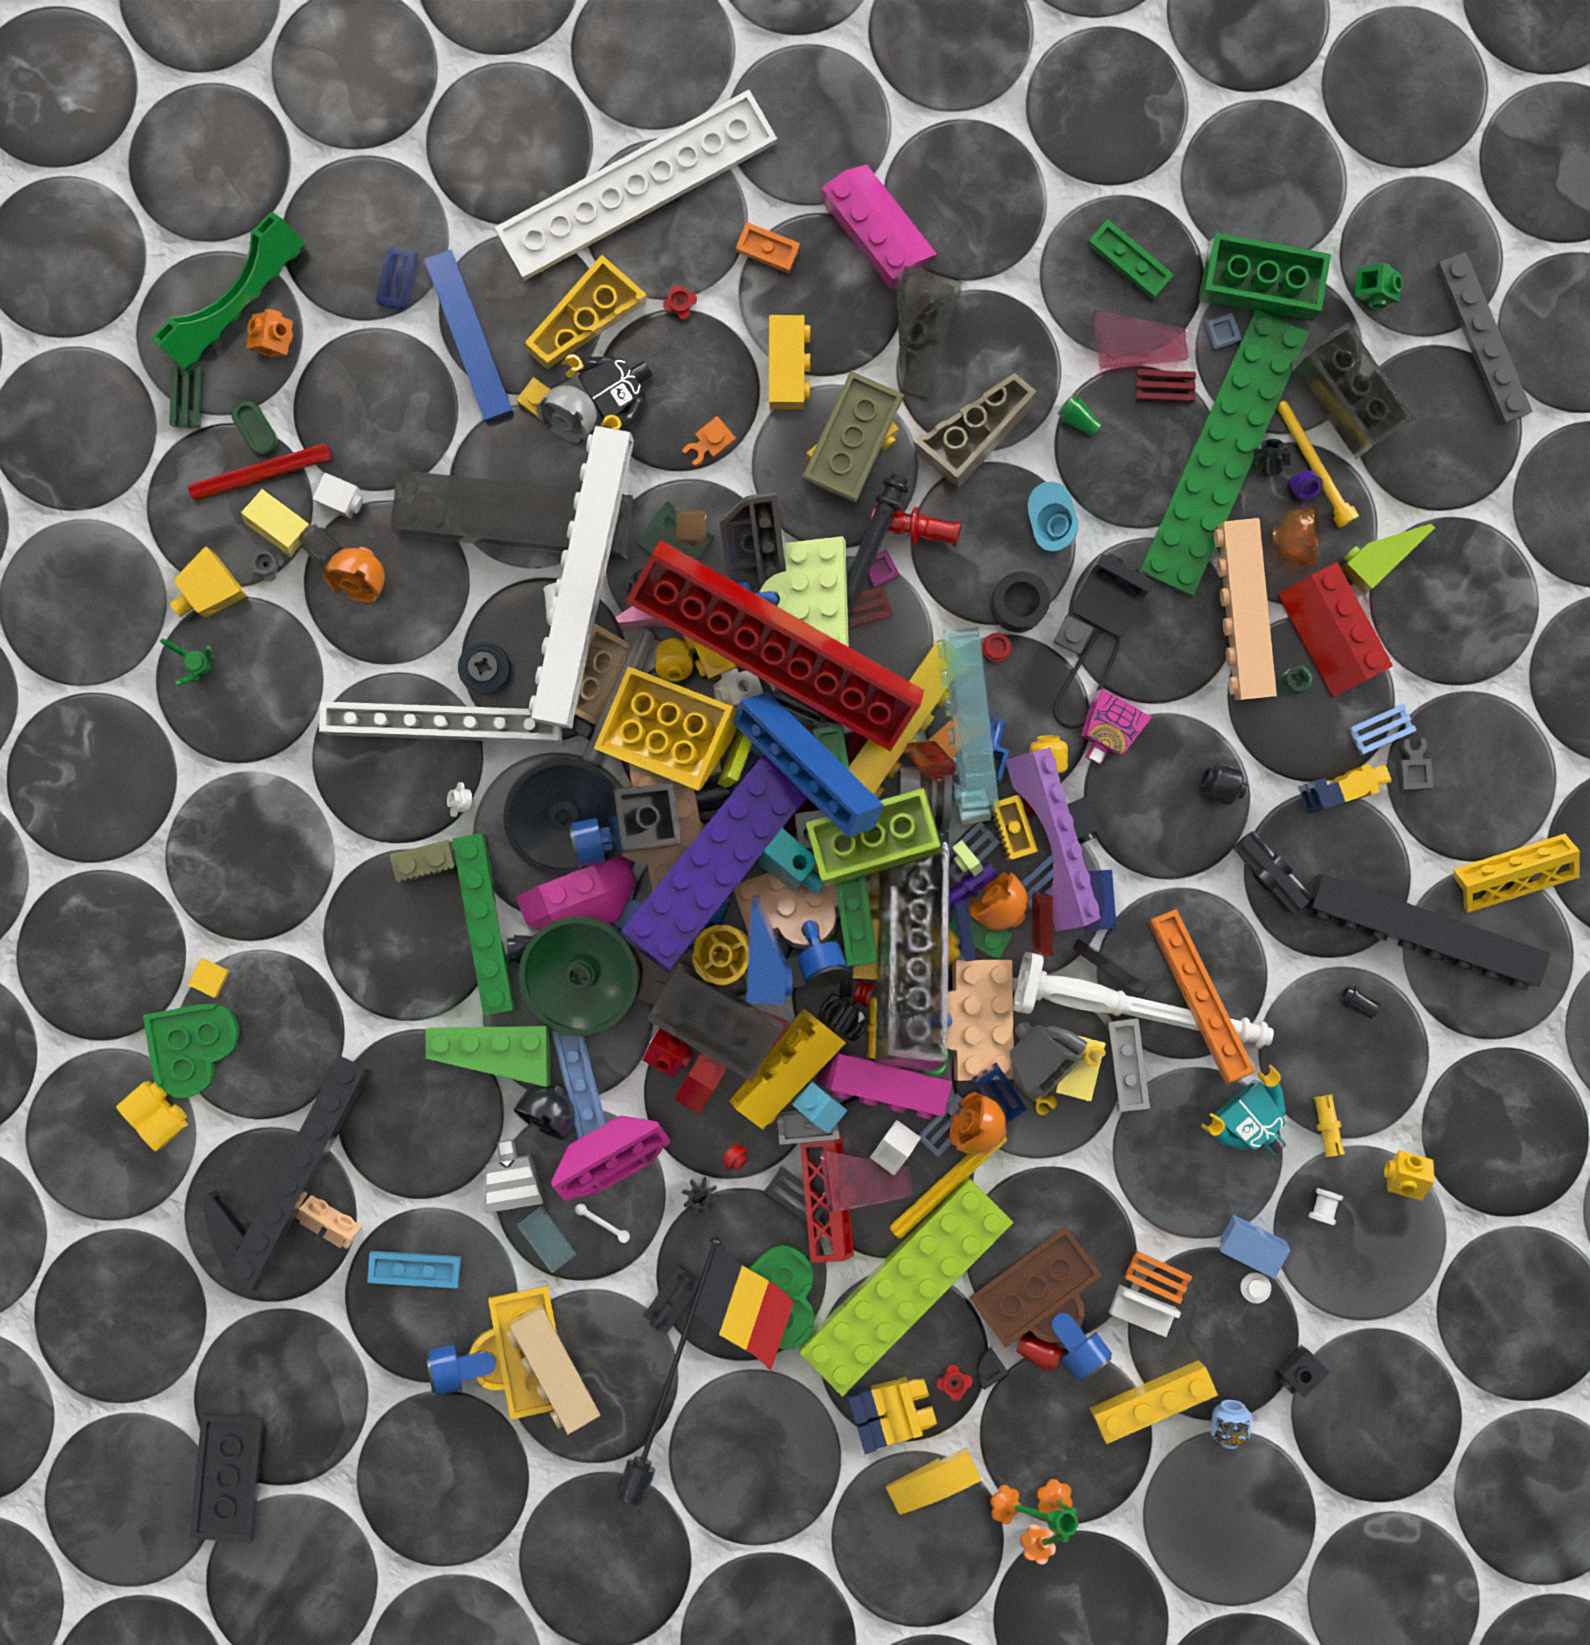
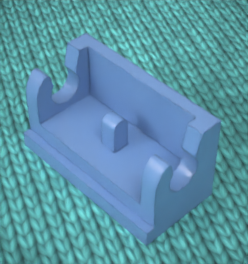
M1233 1214L1220 1239L1222 1243L1220 1251L1274 1279L1290 1253V1248L1285 1240Z

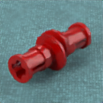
M875 505L873 508L871 520L878 505ZM914 506L911 514L903 511L895 512L887 531L893 532V534L911 536L913 545H917L920 539L924 538L929 541L937 540L952 543L953 547H957L962 521L957 520L954 523L938 520L935 517L927 518V513L925 512L921 517L918 514V507Z

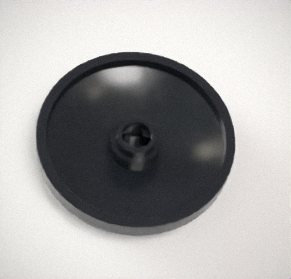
M555 757L532 765L514 781L505 800L503 814L504 829L511 847L529 866L552 875H568L591 866L580 867V864H576L569 826H572L573 822L597 818L599 829L609 827L605 794L616 789L614 783L598 767L577 758ZM613 849L604 851L605 858L608 857Z

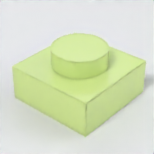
M962 840L952 847L957 855L953 860L964 873L969 870L975 877L984 870L981 863Z

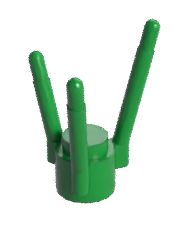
M165 638L160 640L161 644L184 658L183 666L190 673V675L176 680V686L184 685L191 681L197 682L199 676H204L210 671L211 661L215 659V656L212 654V649L209 645L205 647V654L199 651L188 653Z

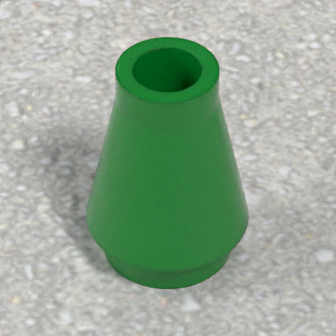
M1073 395L1067 399L1057 413L1062 417V422L1086 433L1089 437H1092L1102 425L1081 398L1076 399Z

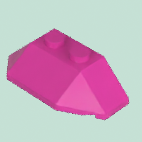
M619 856L539 885L517 896L516 899L526 925L538 931L557 919L576 915L595 917L611 924L619 920L637 881L629 859Z
M621 1115L568 1145L551 1184L565 1202L572 1200L574 1197H585L600 1193L651 1164L661 1153L663 1147L667 1146L671 1141L658 1122Z

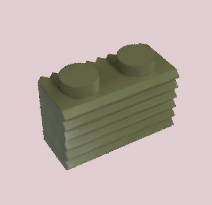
M450 840L390 854L395 879L403 884L413 880L418 881V879H424V877H435L436 874L441 875V873H447V871L457 870L453 841Z

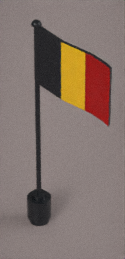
M713 1237L710 1240L712 1245L642 1456H635L634 1460L629 1459L626 1462L618 1486L620 1491L618 1498L625 1503L640 1506L642 1501L647 1498L656 1471L651 1466L652 1462L647 1457L695 1314L720 1336L753 1354L770 1371L772 1369L794 1301L775 1283L737 1261L720 1246L721 1240L718 1237Z

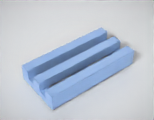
M1405 704L1348 728L1360 755L1417 731L1410 722V715H1407L1405 711ZM1394 714H1399L1400 719L1359 736L1357 732ZM1404 725V730L1364 747L1362 743L1396 726Z

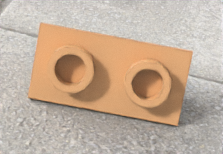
M312 1195L298 1209L299 1213L296 1216L300 1220L299 1224L316 1234H319L321 1229L325 1227L327 1231L323 1238L340 1249L342 1247L348 1249L354 1240L353 1237L362 1228L351 1217L343 1215L330 1207L325 1201L317 1199Z

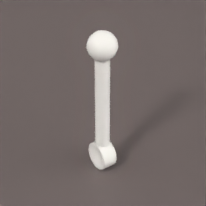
M578 1204L575 1207L577 1215H585L618 1236L620 1242L626 1243L629 1240L630 1234L628 1231L618 1230L588 1211L584 1204Z

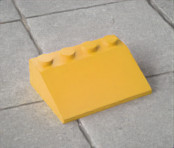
M628 666L594 749L700 791L734 737L737 727L733 723L738 710L733 706Z

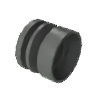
M900 766L897 796L924 788L934 822L935 816H939L940 830H949L955 806V785L952 779L951 768H943L941 781H937L936 767H931L928 780H922L920 767Z

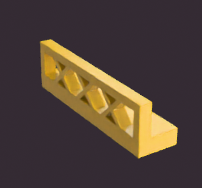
M1562 834L1453 869V875L1463 890L1464 909L1467 913L1579 878L1580 851L1566 834ZM1569 863V870L1556 873L1562 865ZM1543 873L1537 880L1528 882L1534 874ZM1515 882L1509 889L1500 890L1506 883ZM1483 890L1487 891L1481 898L1473 900L1474 893Z

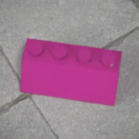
M867 164L843 171L821 188L822 203L890 290H893L937 257L933 248Z

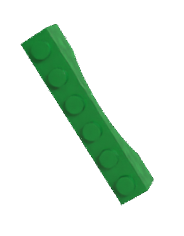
M270 212L251 232L250 247L245 264L238 278L228 291L214 303L199 311L183 316L170 317L150 339L184 370L188 366L194 365L200 359L201 352L208 345H212L219 339L221 331L228 324L235 322L239 318L241 310L248 303L255 301L259 297L261 289L265 284L278 277L283 265L297 257L301 251L300 247L305 242L281 217Z
M479 833L452 838L483 1016L518 1010L498 920L487 835Z

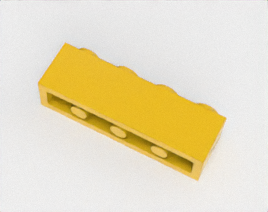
M1197 1360L1089 1409L1103 1440L1108 1444L1218 1396L1206 1367Z

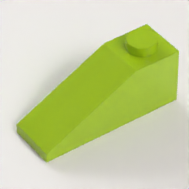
M1428 524L1370 542L1361 549L1355 546L1343 558L1346 563L1341 567V570L1365 594L1373 589L1435 527L1432 524Z

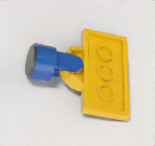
M548 1285L489 1297L488 1301L493 1328L481 1333L473 1342L469 1355L457 1357L455 1344L431 1349L426 1354L432 1392L436 1393V1396L463 1390V1380L475 1378L484 1388L492 1391L505 1390L510 1420L554 1410L550 1400L544 1403L535 1387L540 1382L535 1373L529 1376L521 1361V1359L526 1357L521 1347L515 1349L507 1335V1332L511 1330L509 1326L510 1321L539 1304L542 1305L556 1331Z

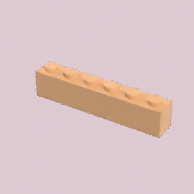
M1259 518L1225 521L1217 525L1218 530L1214 531V542L1216 547H1220L1221 559L1217 560V572L1219 577H1223L1224 589L1220 590V602L1222 606L1226 607L1227 618L1223 619L1224 635L1229 638V648H1226V661L1232 668V677H1229V691L1231 695H1234L1235 700L1277 696Z

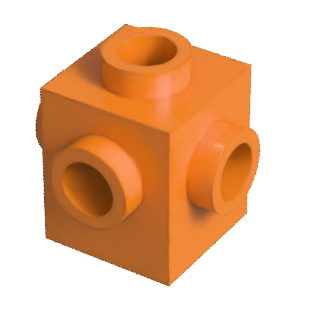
M265 309V312L252 314L247 327L249 336L246 349L271 358L287 355L288 347L293 338L291 331L293 321L282 317L283 314L273 309Z

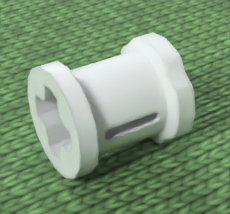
M1317 1188L1316 1193L1318 1197L1313 1212H1310L1308 1217L1335 1225L1334 1215L1338 1202L1343 1200V1196Z

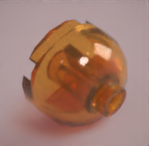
M1317 506L1299 507L1286 512L1281 518L1279 528L1273 529V545L1279 546L1281 555L1286 561L1298 565H1316L1318 562L1319 535H1317V526H1319Z

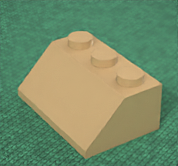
M594 623L575 711L576 717L593 725L597 724L632 646Z

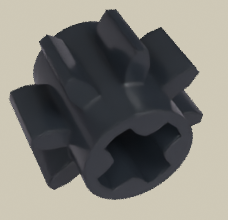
M1279 439L1264 440L1261 443V449H1254L1255 468H1261V472L1269 476L1280 474L1283 471V465L1290 466L1291 452H1288L1289 446H1284V443Z
M704 1177L702 1183L696 1184L693 1178L690 1179L691 1190H682V1193L687 1195L689 1199L683 1206H693L695 1208L694 1215H697L699 1209L703 1208L709 1214L711 1212L709 1203H718L719 1199L712 1196V1192L717 1189V1185L709 1187L706 1184L707 1177ZM696 1189H699L700 1192L706 1191L708 1193L704 1203L700 1199L696 1201L693 1199Z

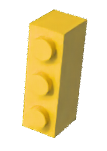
M769 315V410H804V400H810V382H804V372H810V354H804V343H810V325H804V315Z

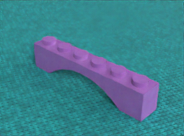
M1051 748L1040 749L1005 760L1013 789L1036 812L1050 842L1054 877L1048 907L1056 932L1084 927L1101 919L1099 906L1090 884V875L1085 867L1082 848L1077 840L1073 818L1069 813L1065 799V790L1061 785L1056 768V760L1052 755Z

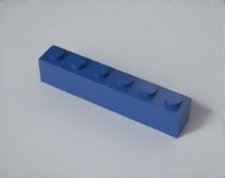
M766 692L740 701L733 724L848 838L875 828L884 804L770 693Z

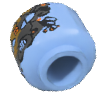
M1225 1400L1221 1402L1212 1412L1211 1435L1216 1441L1220 1442L1221 1446L1228 1449H1235L1247 1443L1251 1432V1413L1239 1401Z

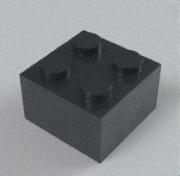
M673 783L615 789L605 794L613 854L669 848L681 844Z

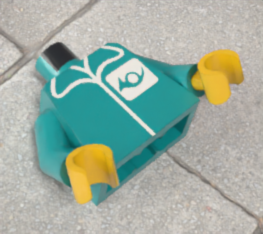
M1269 1065L1270 1073L1267 1076H1264L1261 1071L1257 1073L1261 1081L1253 1080L1215 1114L1211 1113L1210 1116L1213 1118L1210 1126L1202 1123L1201 1127L1213 1135L1222 1145L1239 1150L1247 1148L1256 1150L1263 1144L1272 1155H1276L1286 1146L1284 1140L1277 1133L1286 1124L1283 1118L1286 1113L1284 1096L1279 1083L1281 1076L1272 1065Z

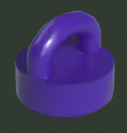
M1311 470L1296 474L1289 480L1292 492L1303 501L1316 497L1323 485L1322 479Z

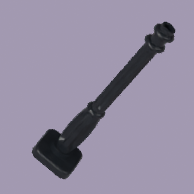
M892 474L890 479L887 478L883 481L885 490L882 495L876 497L878 506L848 572V618L895 511L902 509L899 503L902 495L909 492L906 486L908 480L897 474ZM775 687L772 696L783 707L818 722L826 723L828 716Z

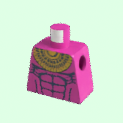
M1103 689L1096 691L1081 733V737L1092 742L1085 758L1101 765L1108 752L1116 756L1123 755L1149 722L1151 716Z

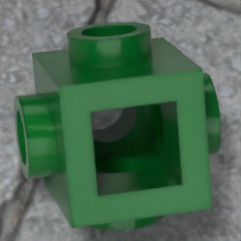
M1377 263L1357 268L1355 297L1369 304V307L1374 309H1383L1387 307V304L1399 303L1400 291L1403 287L1402 274L1386 263Z

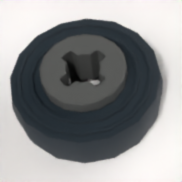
M481 641L471 644L463 651L458 661L457 670L460 680L467 689L476 694L488 695L499 691L506 685L510 678L511 664L508 655L501 647L492 642Z

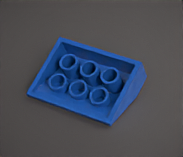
M753 895L747 1002L785 1004V996H791L792 993L791 965H786L785 955L759 896Z

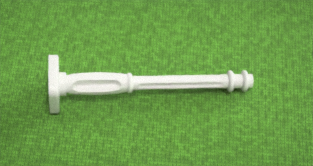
M1025 952L1023 955L1013 998L1014 1011L1030 1014L1033 1011L1035 1000L1040 1001L1041 998H1044L1056 1004L1074 1009L1112 1013L1115 1016H1119L1122 1013L1200 1031L1189 1009L1127 996L1122 990L1115 991L1100 984L1081 979L1049 976L1045 971H1042L1044 961L1042 955ZM1246 1017L1240 1021L1230 1019L1242 1044L1246 1041L1254 1043L1257 1049L1271 1044L1273 1029L1268 1028L1266 1022L1262 1021L1257 1025L1250 1023Z

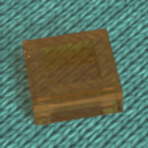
M706 510L677 511V542H706Z

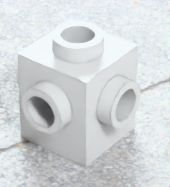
M737 669L721 674L722 679L713 685L715 700L733 706L737 710L741 700L764 693L758 677L747 670L740 673Z

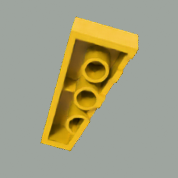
M601 255L526 340L525 350L548 370L646 302L647 294Z
M803 1008L786 1029L779 1042L769 1050L729 1102L736 1110L763 1130L767 1125L774 1122L779 1112L846 1042Z

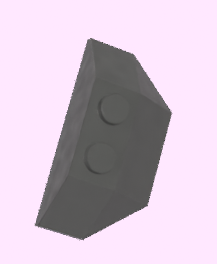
M771 492L744 497L719 519L726 571L740 583L747 582L753 593L756 594L760 592L764 583L777 573L786 571L777 493Z

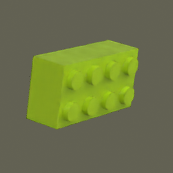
M924 788L881 800L884 807L875 828L849 838L828 817L806 822L821 881L826 886H830L942 853V846Z

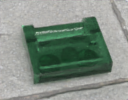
M668 501L636 540V543L652 554L661 540L697 561L702 553L711 545L715 536L709 531L706 533L678 513L675 510V506ZM667 519L698 541V543L693 548L662 524Z

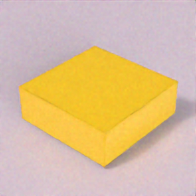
M201 958L188 985L211 997L217 998L230 970L205 958Z

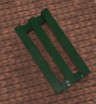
M172 367L169 425L171 427L201 428L204 376L202 368L190 369L187 367L184 370ZM181 376H183L181 421H179ZM191 377H195L193 421H189Z

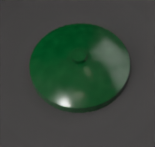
M582 915L568 916L549 923L530 940L520 961L519 983L527 1006L542 1023L564 1034L577 1036L591 1035L610 1028L627 1013L637 995L640 971L638 960L631 944L620 936L621 932L617 928L595 917Z

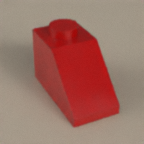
M704 1048L677 1093L675 1100L700 1114L730 1062Z

